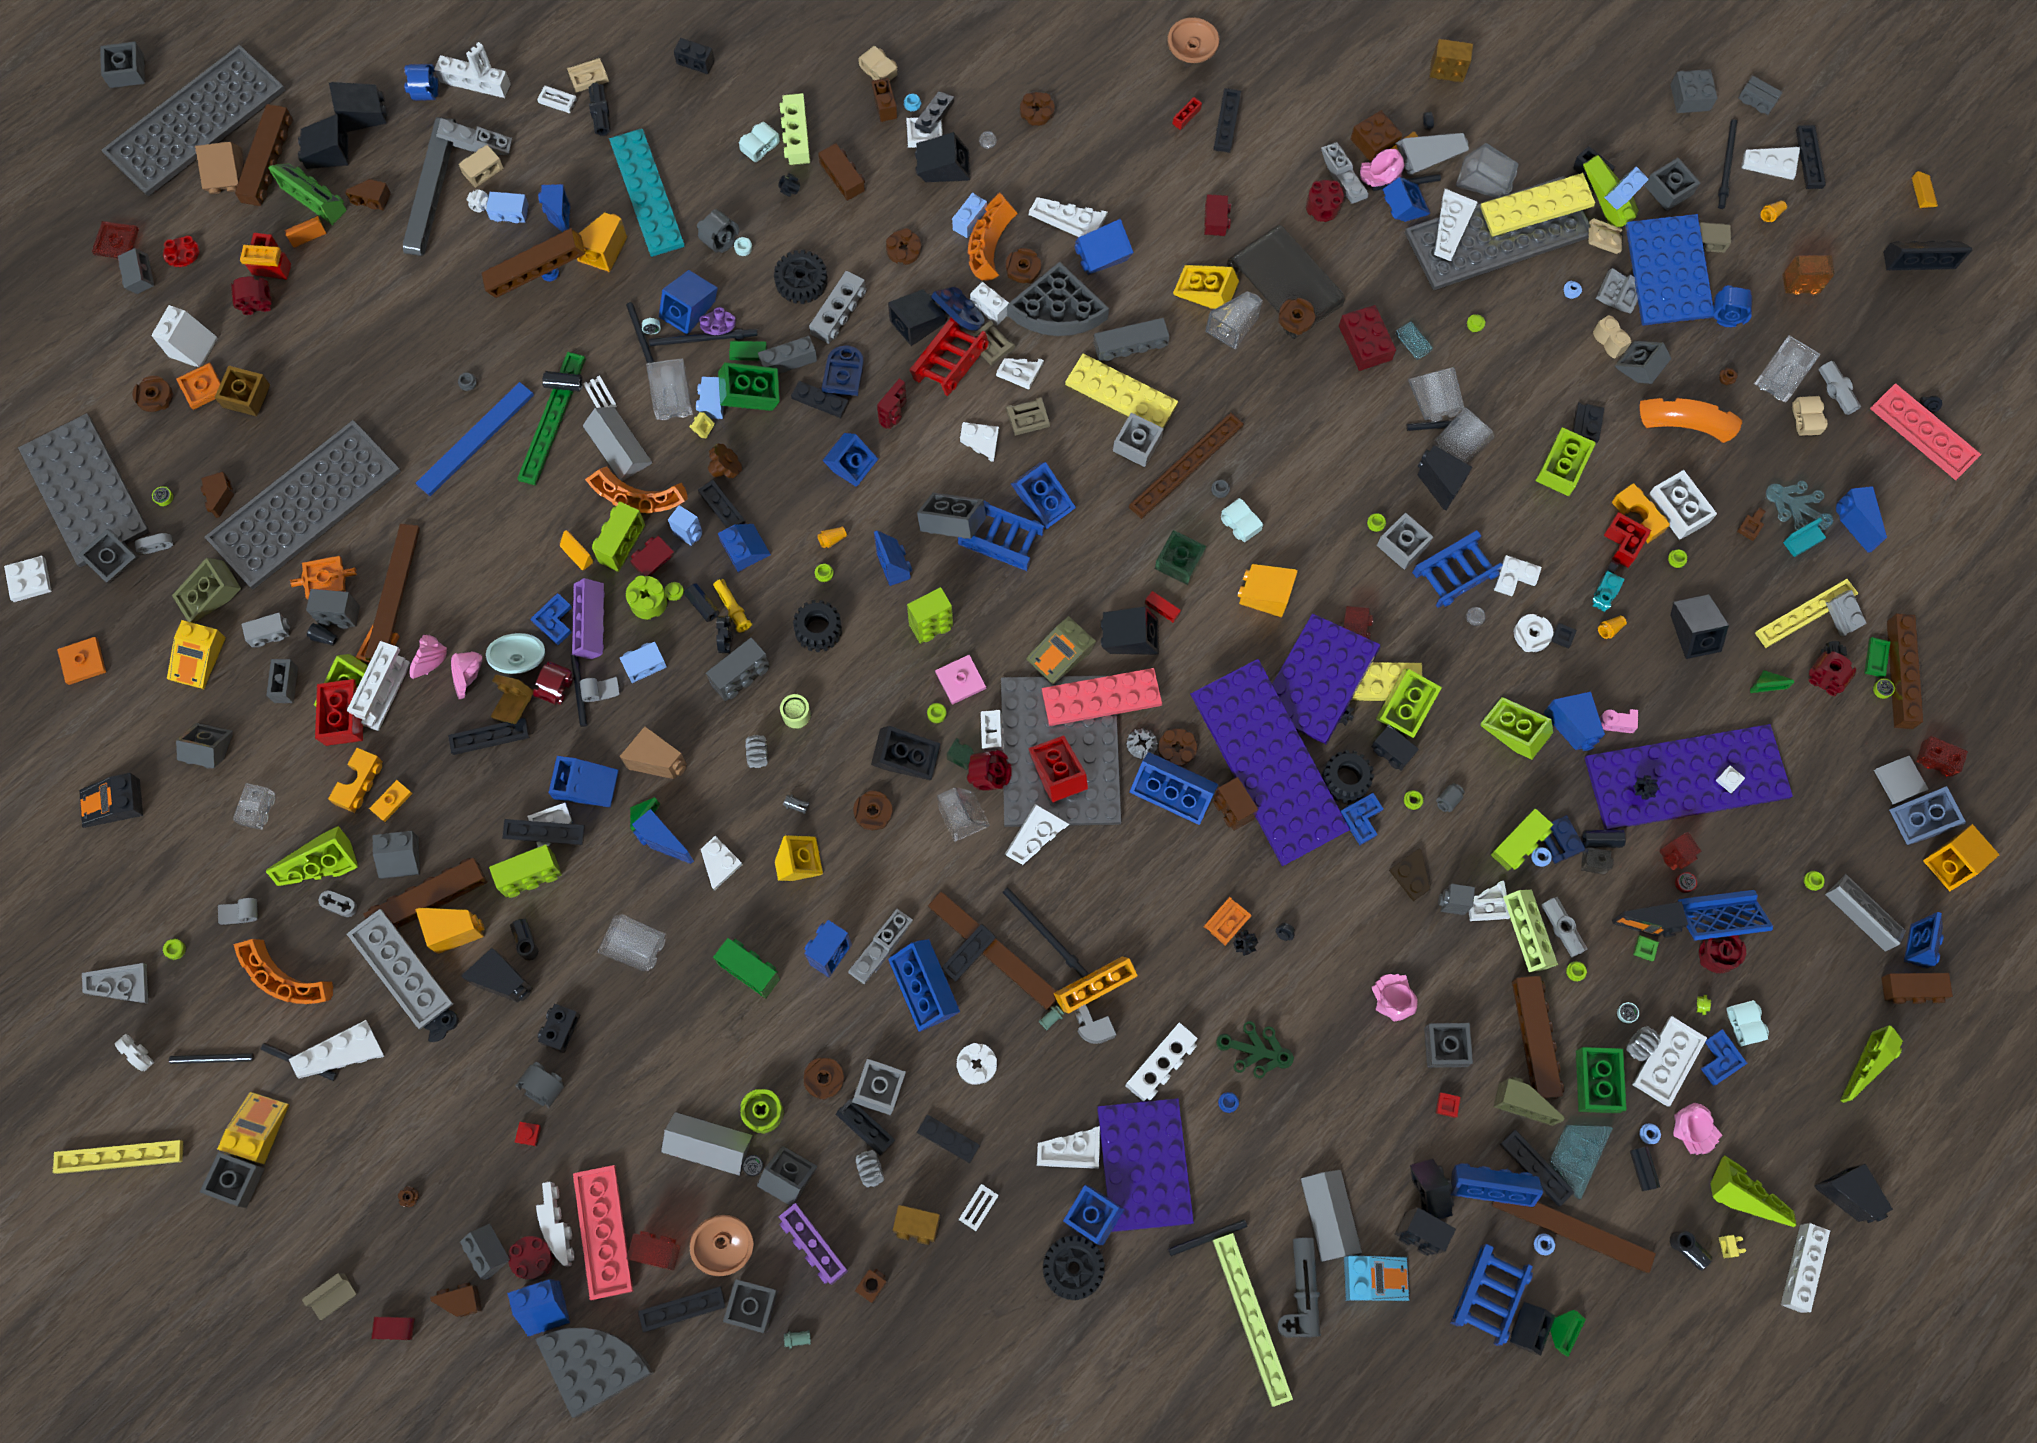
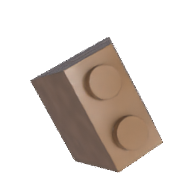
M232 142L195 146L202 189L209 192V194H219L221 190L235 192L243 171L242 148Z
M646 727L640 731L620 755V758L629 770L671 779L682 775L687 765L678 750Z

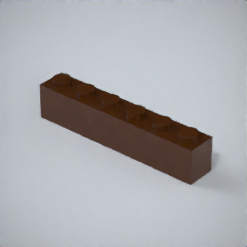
M270 104L265 106L235 191L241 203L262 206L263 200L266 199L268 186L272 182V173L269 167L277 165L279 155L282 154L284 140L287 139L289 126L293 122L287 107Z
M570 228L510 259L504 260L494 267H490L481 273L485 291L497 298L585 255L581 235Z
M1896 613L1887 621L1888 641H1890L1891 682L1895 687V691L1892 694L1894 728L1914 729L1923 723L1916 617L1911 614Z
M467 858L459 863L460 865L454 868H447L436 877L425 879L419 886L409 887L405 890V893L399 896H392L381 905L370 907L363 915L367 919L376 911L382 909L396 929L418 919L416 909H437L488 882L479 863L474 858Z
M1541 976L1516 978L1512 981L1530 1085L1545 1100L1558 1099L1563 1096L1564 1084L1559 1078L1560 1063L1558 1060L1556 1061L1555 1057L1557 1047L1551 1035L1553 1025L1548 1019L1549 1004L1544 998V981H1541Z

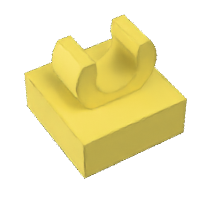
M699 412L698 416L694 418L695 421L689 427L701 438L706 439L715 423L705 413Z
M1734 1235L1719 1237L1724 1258L1737 1257L1739 1253L1746 1252L1745 1248L1739 1249L1736 1245L1737 1241L1743 1240V1237H1734Z

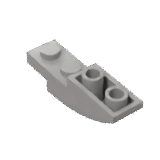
M442 118L440 119L436 137L453 142L455 147L473 152L488 145L496 155H508L512 141L510 137L477 127L475 130Z
M1336 142L1322 147L1321 151L1333 180L1340 183L1344 197L1347 196L1351 203L1368 198V192L1353 172V164L1340 145Z
M896 909L874 936L870 945L849 969L848 973L865 985L896 947L913 919L899 909Z

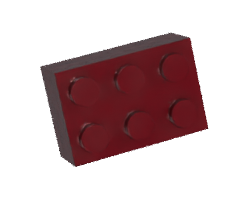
M1376 305L1342 315L1339 328L1359 371L1393 360L1396 348Z

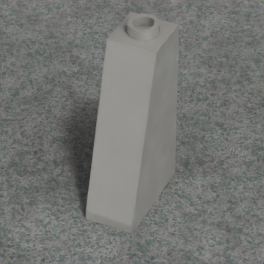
M1463 133L1404 138L1396 143L1398 151L1404 160L1408 176L1469 150L1468 140Z

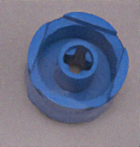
M433 64L405 65V74L407 76L405 91L410 93L412 100H436L435 97L438 96V78H434L433 72H435V67Z
M1728 285L1716 294L1714 299V319L1716 318L1719 325L1737 327V324H1746L1751 319V290Z

